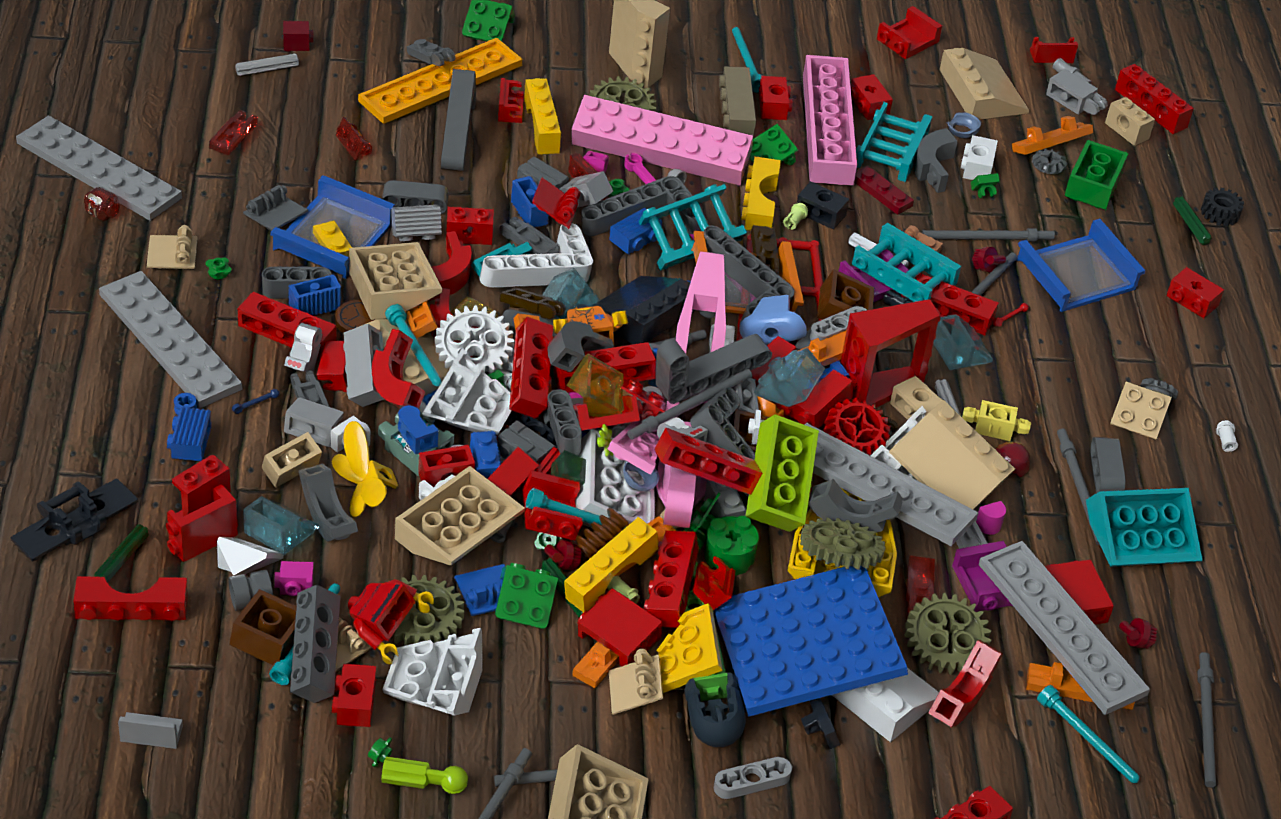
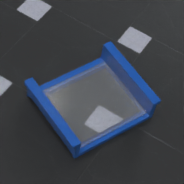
M322 175L318 180V196L306 208L308 212L299 216L286 231L278 227L271 231L273 250L280 248L342 274L343 278L346 279L350 275L349 257L321 246L313 234V226L334 220L352 248L375 246L392 226L391 208L395 207V204Z
M1101 219L1093 220L1087 236L1039 250H1035L1027 240L1018 243L1020 251L1017 261H1022L1059 305L1061 312L1136 290L1140 276L1145 274V269Z

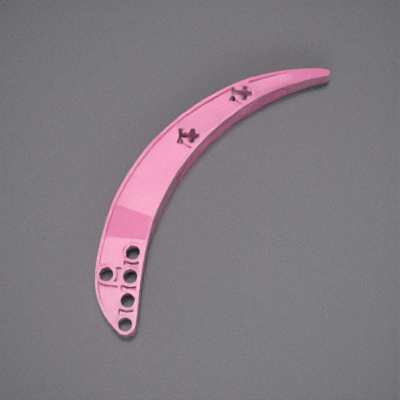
M700 251L677 326L676 341L685 353L687 350L692 309L716 312L711 352L724 347L726 315L723 254ZM667 401L666 411L678 405L679 402L671 404ZM684 422L686 425L691 427L690 422ZM659 459L657 472L660 479L655 488L665 506L663 525L689 528L692 509L705 495L707 479L661 463Z

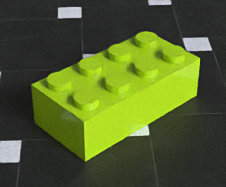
M776 414L760 423L754 460L761 469L762 475L752 494H749L746 517L788 532L805 525L819 430Z

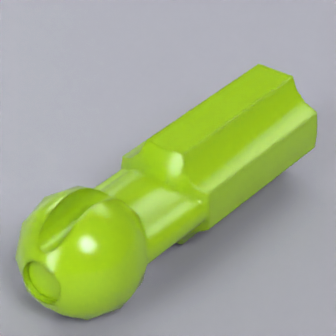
M386 757L381 780L382 783L422 789L428 784L441 785L446 792L459 794L467 787L468 775L459 766H450L441 771L431 769L427 762Z

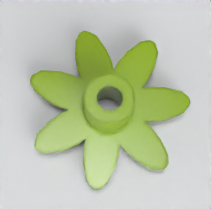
M603 424L602 430H599L601 437L597 438V444L599 447H604L605 456L609 454L613 456V452L608 450L612 441V430H608L607 426Z

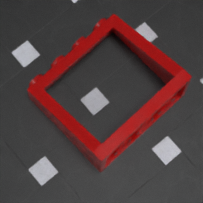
M930 299L850 313L840 363L849 373V379L853 382L852 399L857 398L861 403L866 399L867 405L871 406L875 403V408L891 401L894 386L914 376L924 383L925 376L928 373L929 359L932 356L933 343L936 339L938 322L941 319L939 310L935 308ZM918 332L911 366L872 373L878 351Z

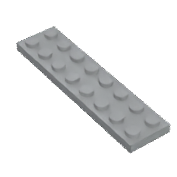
M49 115L16 136L17 144L149 221L182 199V191Z
M142 271L99 288V294L181 389L185 393H190L196 397V405L199 409L242 390V382Z
M808 423L805 424L819 430L813 467L814 474L827 481L834 479L840 488L865 501H875L899 492L903 497V503L897 518L949 546H952L977 520L978 512L820 429Z
M1023 541L980 558L979 566L1104 715L1148 696L1150 688Z

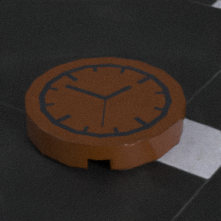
M361 299L343 303L335 313L336 327L343 334L374 321L370 319Z

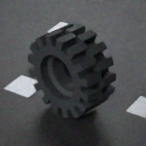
M1218 188L1210 189L1205 194L1201 206V214L1205 215L1204 218L1206 220L1210 218L1209 222H1217L1216 225L1220 226L1221 223L1224 226H1228V224L1234 225V223L1238 222L1244 207L1242 197H1237L1238 193L1236 192L1232 194L1230 189L1228 191H1225V188H1220V190Z

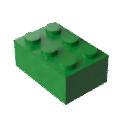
M1087 140L1071 172L1064 196L1106 210L1123 174L1129 153Z

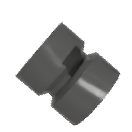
M267 570L251 572L250 577L241 574L228 578L231 601L235 611L243 610L259 589L273 595Z

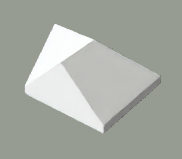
M219 537L217 541L218 568L230 571L233 575H245L279 561L284 556L283 553L239 538Z

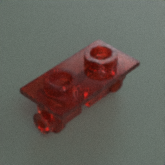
M343 117L337 128L336 137L354 160L358 159L359 154L370 155L372 153V145L365 139H362L363 136L357 130L355 124L349 123Z

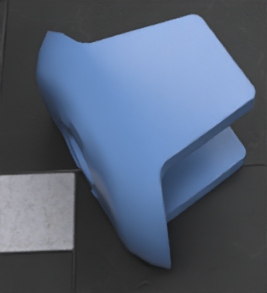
M789 295L762 298L754 312L740 322L739 327L742 338L758 334L766 345L771 343L777 336L788 342L799 340L806 336L807 328L803 319L798 314L789 311Z

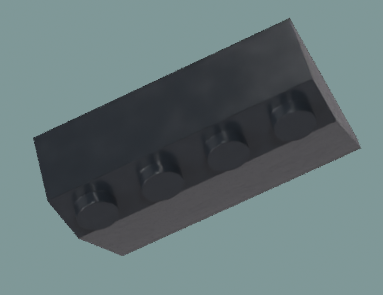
M639 276L590 307L600 306L605 314L610 316L614 312L625 310L628 324H623L613 333L631 344L646 343L679 322L690 282L681 278Z

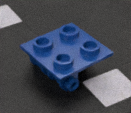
M505 564L454 576L471 616L496 610L503 579H500Z

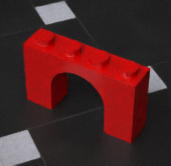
M779 336L767 345L772 352L771 359L763 366L751 370V378L756 382L757 395L774 403L780 411L781 409L784 410L785 415L793 417L803 425L808 423L816 428H820L824 424L826 417H828L830 409L834 408L838 402L843 403L846 398L850 400L853 397L852 380L834 369L810 389L791 390L779 384V379L794 366L789 361L790 354L797 351L796 346Z

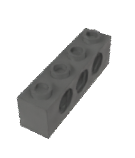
M314 585L297 594L290 687L291 693L313 703L334 695L340 596L319 585Z

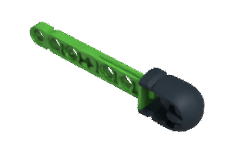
M697 561L691 585H694L696 569L698 565ZM693 590L689 593L685 612L691 610L688 608L691 604L705 605L693 593ZM718 640L723 671L705 677L689 679L685 686V696L688 703L691 725L697 738L712 747H725L733 744L741 737L746 724V715L737 678L734 674L725 672ZM721 698H727L728 705L722 703ZM701 701H708V706L705 708V704ZM728 707H729V713H727V715H725L724 712L728 711Z

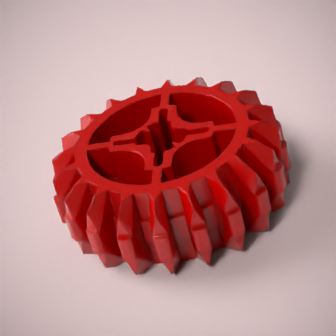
M847 398L843 403L838 402L834 408L829 410L828 417L824 421L825 427L823 431L869 456L881 445L886 447V441L890 438V426L887 425L888 417H881L883 410L876 411L875 403L869 406L866 399L862 403H859L857 398L853 399L852 403Z

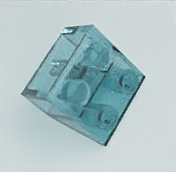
M575 268L554 276L543 293V296L557 300L566 307L563 315L555 316L559 317V319H566L567 311L575 309L579 304H586L590 307L600 301Z
M957 314L941 317L933 344L949 370L993 361L989 351L970 324Z
M808 348L800 351L794 350L787 356L782 358L776 357L769 363V369L758 380L759 385L754 393L756 396L781 405L793 406L806 401L825 368Z
M262 496L243 509L245 534L283 555L319 529L318 523L281 503Z

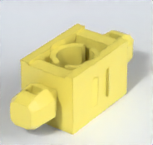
M982 400L980 410L965 407L962 415L965 421L970 423L976 422L975 431L980 435L1011 441L1013 431L1019 434H1029L1031 422L1028 420L1016 419L1018 408Z

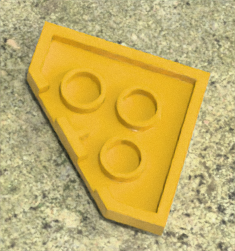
M709 603L684 612L678 620L680 624L672 635L668 634L656 650L660 656L663 693L686 685L689 679L705 677L723 671L713 609Z

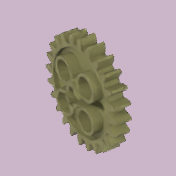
M617 76V80L613 81L609 77L608 83L601 80L600 86L595 84L594 90H590L589 96L621 103L622 93H625L623 104L656 112L654 94H650V88L644 89V83L637 85V79L629 82V78L626 77L624 81H621L620 77Z
M818 518L817 522L810 521L809 524H805L804 528H802L800 545H803V550L809 551V556L816 555V560H826L825 564L835 563L837 568L842 565L846 569H849L850 566L857 570L860 569V566L868 569L869 565L876 566L877 563H881L885 552V542L882 541V536H876V531H868V526L859 527L860 523L850 524V520L844 522L839 518H836V521L826 518V521Z
M412 575V581L409 582L403 577L401 581L417 589V593L430 592L433 595L434 604L424 602L430 606V612L422 613L419 611L418 602L416 601L392 635V637L394 636V643L397 644L402 640L404 641V646L427 640L435 643L440 642L441 639L447 640L449 635H457V628H462V620H464V601H460V593L454 594L455 587L446 588L445 580L438 584L437 577L427 581L426 575H423L421 580H417L416 576Z
M943 593L941 599L936 594H933L930 601L924 597L921 604L916 603L913 611H910L905 624L907 630L904 635L906 638H910L907 647H915L912 656L920 654V664L925 661L930 662L929 670L936 665L940 674L944 668H948L950 675L953 674L955 668L960 672L977 640L990 645L991 639H989L991 630L986 629L989 621L980 620L984 612L979 611L975 613L976 604L974 603L968 607L966 605L967 598L959 602L957 601L956 594L953 595L952 599H948L946 593ZM929 620H935L938 624L932 623ZM955 620H960L964 624H959ZM932 643H937L940 647H935ZM958 643L964 644L967 648L959 646ZM948 645H949L951 654L948 653V648H947Z

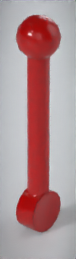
M1022 303L1018 309L1001 318H994L993 325L1000 327L1003 321L1020 312H1026L1029 309L1028 304Z

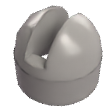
M673 169L667 175L678 177L683 184L687 178L686 172L680 169Z

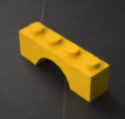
M540 78L526 79L524 101L527 113H532L534 141L537 153H559L561 131L547 79Z
M754 156L753 165L748 166L747 178L751 179L746 181L745 192L749 193L744 195L743 206L747 207H743L741 220L745 221L746 230L751 231L753 225L772 228L775 202L769 200L763 194L776 191L781 160Z
M637 517L564 581L566 599L583 613L585 611L588 612L595 605L597 599L605 594L609 583L623 567L633 562L641 565L658 550L657 531Z

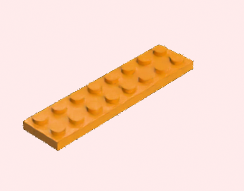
M495 38L456 54V59L453 62L444 61V65L440 67L431 64L358 94V102L380 122L385 124L449 97L453 69L475 71L476 85L522 66V58L498 38Z

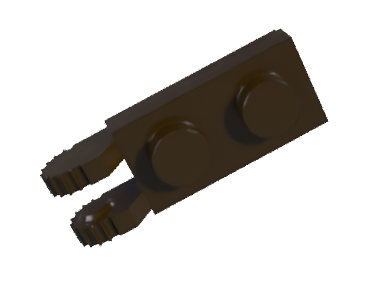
M753 225L751 229L753 255L765 265L769 264L770 269L778 274L780 263L775 228Z
M519 288L500 293V302L509 304L511 308H524L529 313L540 314L544 319L550 320L555 318V316H561L565 313L566 307L563 303L543 295Z

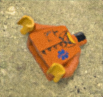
M579 304L575 309L567 311L566 319L553 320V332L557 334L566 323L577 321L591 325L593 332L612 339L614 344L613 332L617 331L623 324H628L625 310L614 312L610 316L605 314L600 306L588 307L586 304Z

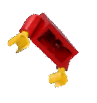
M397 579L384 583H370L360 596H352L348 601L349 614L354 619L353 626L359 637L374 650L378 648L386 664H392V660L386 656L388 652H393L396 656L399 655L394 644H384L383 641H389L416 601L418 602V609L422 613L430 612V606L424 602L434 604V598L430 592L425 591L419 594L416 592L417 589Z

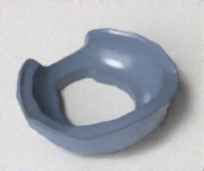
M956 113L954 118L947 122L952 134L960 138H971L972 135L979 132L981 121L969 113ZM963 125L968 127L970 131L960 132L954 129L953 126Z
M625 462L623 474L629 486L636 490L647 492L658 484L660 477L655 468L650 475L630 462ZM627 470L639 473L644 480V484L639 485L635 482Z

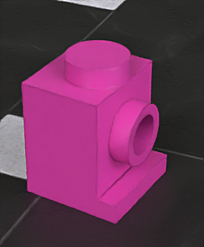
M281 561L280 572H275L274 588H280V595L296 596L299 592L312 587L314 580L313 562Z

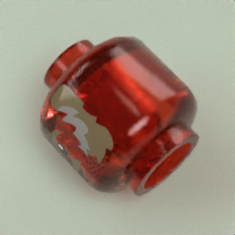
M102 187L92 189L84 197L86 212L101 221L114 218L119 212L120 203L118 197Z

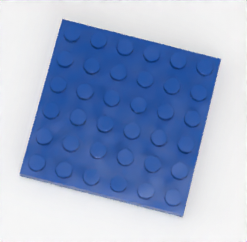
M850 566L849 569L841 567L733 595L731 599L713 610L734 675L738 681L748 717L908 675L907 665L867 569L860 566L859 570L853 566Z

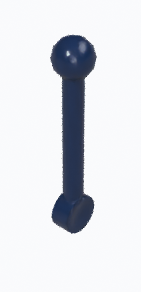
M272 389L270 393L241 405L237 403L233 405L232 411L235 414H239L249 406L269 398H277L280 394L279 390Z

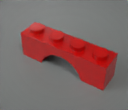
M77 576L73 600L75 619L186 620L188 602L187 578L159 577L151 588L143 592L129 594L114 590L109 586L105 577Z

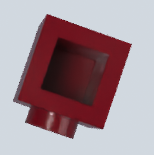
M283 21L284 51H309V43H313V30H309V21Z

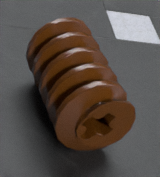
M608 508L607 514L609 518L600 515L601 525L592 522L593 532L588 529L583 531L586 539L581 536L576 537L578 547L588 559L629 525V522L618 511Z

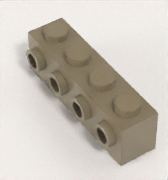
M724 66L723 75L719 76L722 114H725L723 117V127L754 137L756 117L750 68Z

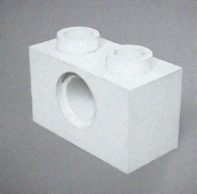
M972 135L971 143H966L960 168L965 169L963 178L973 180L977 175L991 174L997 140Z

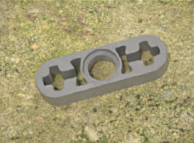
M859 306L852 307L814 323L811 327L810 340L819 338L821 341L847 330L850 313L866 311L867 309ZM834 324H842L845 328L836 327Z
M774 757L722 770L715 776L714 792L721 798L730 799L782 786L790 780L792 766L787 759ZM750 773L756 774L760 780L758 782H750L745 776ZM722 782H726L728 785H731V787H728L726 784H722Z

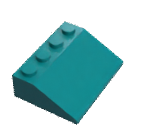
M1189 488L1100 491L1086 499L1090 525L1110 567L1203 561Z

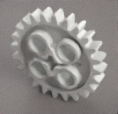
M475 305L473 311H469L468 307L464 306L463 313L455 309V316L447 314V321L441 320L440 328L436 329L435 345L436 353H440L439 361H445V368L451 367L463 348L468 353L467 357L476 365L479 363L484 367L482 370L484 373L487 371L492 373L494 368L502 370L503 363L508 364L509 356H512L514 339L513 331L509 330L510 324H503V316L495 318V310L488 314L487 307H484L482 311H478L477 305ZM454 340H460V341H462V342L456 343V342H453V341H454ZM493 341L495 344H489L488 342ZM475 355L478 356V358H471L470 356Z

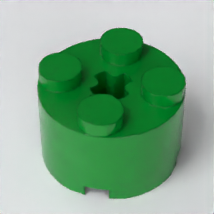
M727 516L714 518L711 521L707 531L704 558L712 569L713 566L717 569L719 568L713 562L714 556L720 558L730 569L733 568L736 571L735 576L744 574L754 564L759 535L756 528L751 524V520L746 516Z

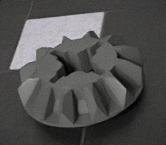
M1047 149L1036 151L1032 158L1034 167L1047 174L1061 173L1067 165L1066 157L1061 156V152H1054L1053 149L1051 151Z
M1148 378L1142 380L1141 387L1172 397L1171 400L1177 399L1178 391L1173 385H1169L1159 379Z

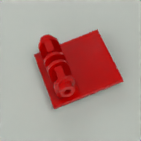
M542 177L532 203L539 210L553 217L557 223L563 224L569 229L578 206L580 191L578 188L572 187L564 193Z
M630 379V381L623 380L621 389L645 402L641 415L643 420L650 416H657L659 411L662 413L666 411L667 403L663 402L664 397L654 391L651 394L642 389L643 385L633 379Z

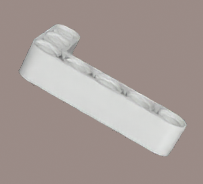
M571 223L568 229L562 224L556 243L559 246V253L487 256L483 260L480 282L487 287L583 284L589 279L593 258L580 228L576 224Z

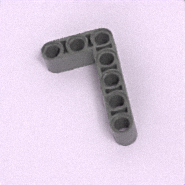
M453 69L441 169L464 170L471 110H474L476 100L475 71Z
M667 176L583 208L581 212V230L585 235L596 236L609 231L612 225L642 208L647 210L655 207L658 209L693 195L678 177ZM691 207L679 211L689 234H693L694 231H701Z
M707 226L705 228L704 237L707 252L723 254L724 272L756 297L755 300L747 305L740 322L754 312L760 300L764 297L789 295L791 302L795 291L788 282L717 226Z
M752 334L689 361V357L675 339H668L657 350L656 385L667 401L675 404L701 393L745 369L751 371L763 366L771 359L772 352L758 334Z
M726 387L708 400L691 418V427L702 426L708 429L707 443L754 460L755 453L727 419L741 402L738 394L732 388Z

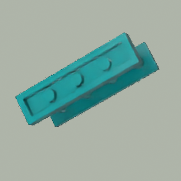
M884 102L880 110L876 109L873 118L874 122L862 146L858 145L856 149V158H858L857 168H861L864 160L869 159L895 167L899 171L897 180L906 182L915 164L918 146L921 140L929 134L933 116L924 114L921 122L917 121L915 123L886 114L888 103ZM885 122L912 130L914 133L909 135L883 127L882 124ZM879 134L908 143V146L903 147L876 139V136ZM873 146L902 155V158L896 159L869 150Z
M717 184L711 185L702 193L658 209L651 207L643 212L639 220L640 226L650 222L663 251L657 261L660 271L695 258L694 251H691L695 241L691 240L679 211L691 207L701 231L704 232L705 228L709 225L699 204L711 200L724 227L723 231L737 242L745 237L747 232L744 225L739 227L732 225L720 199V196L726 190L725 184L718 187ZM668 215L671 216L683 242L682 248L674 250V248L670 247L658 219Z
M888 222L882 226L879 243L869 251L857 245L852 265L913 302L931 299L933 289L941 282L955 286L962 267ZM885 249L896 254L888 262L877 257ZM904 260L915 265L906 273L896 268ZM922 271L933 276L925 284L914 279Z

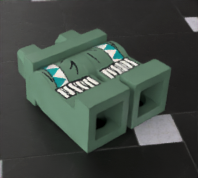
M420 412V417L425 422V424L427 426L433 425V423L428 418L423 417L422 413ZM397 413L395 416L396 425L393 426L388 421L383 422L378 427V435L385 441L384 449L389 453L391 452L398 460L419 476V453L414 454L399 432V417ZM438 429V447L427 451L453 446L454 434L448 430L442 432Z

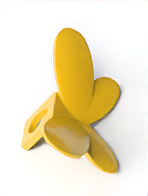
M351 421L344 429L343 440L346 456L343 454L335 455L332 459V466L340 476L357 484L350 502V514L352 517H357L364 511L366 504L370 507H376L384 500L387 494L386 485L396 489L398 483L390 468L369 460V446L365 431L358 422ZM379 471L384 472L389 477V479H387L382 473H379Z

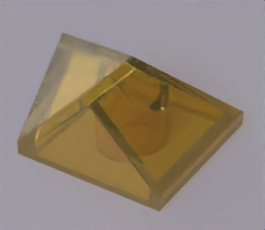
M590 354L585 355L567 386L583 397V404H587L589 416L602 417L622 413L623 389H621L623 383V373Z

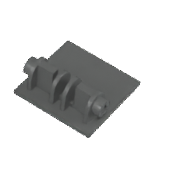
M277 185L270 191H266L264 194L250 200L246 205L247 210L243 214L272 231L275 227L281 228L290 221L297 219L308 212V209L287 198V188L284 185Z

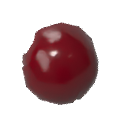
M1006 442L995 448L1015 468L1012 473L1022 477L1029 471L1030 455L1025 446L1017 442Z

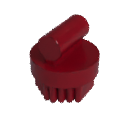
M985 246L982 249H975L972 261L975 269H980L983 272H992L997 267V264H1004L1006 258L1004 255H998L994 247Z
M561 540L556 547L548 544L544 548L545 553L558 564L561 570H575L580 564L581 549L570 541Z
M1135 618L1130 624L1127 621L1120 623L1119 628L1126 634L1127 643L1130 646L1149 649V647L1155 644L1157 628L1147 620Z

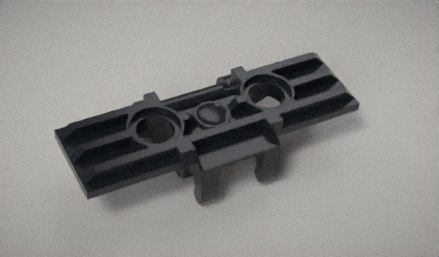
M117 478L90 493L83 484L77 481L72 484V488L46 502L41 501L37 503L38 511L44 518L10 538L33 562L63 544L66 546L70 544L76 545L106 528L107 519L139 501ZM79 497V507L73 512L66 514L61 508H57L73 498ZM96 505H103L104 508L97 511ZM51 529H57L60 531L57 535L54 536L46 534V532Z

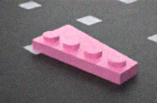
M639 415L640 421L629 424L611 441L608 450L613 452L616 458L626 460L651 475L655 468V460L657 459V454L654 450L659 441L657 430L650 434L646 432L633 440L627 434L628 430L642 424L643 419Z

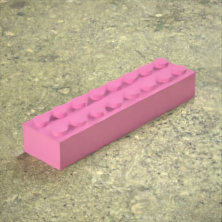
M806 55L803 84L809 179L814 183L853 185L857 158L848 58Z
M584 95L572 127L573 145L626 157L628 154L629 158L631 153H635L642 157V162L670 169H680L687 173L741 186L753 142L752 135Z

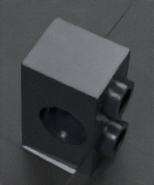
M810 181L798 194L797 203H803L807 206V218L834 230L846 217L849 198Z

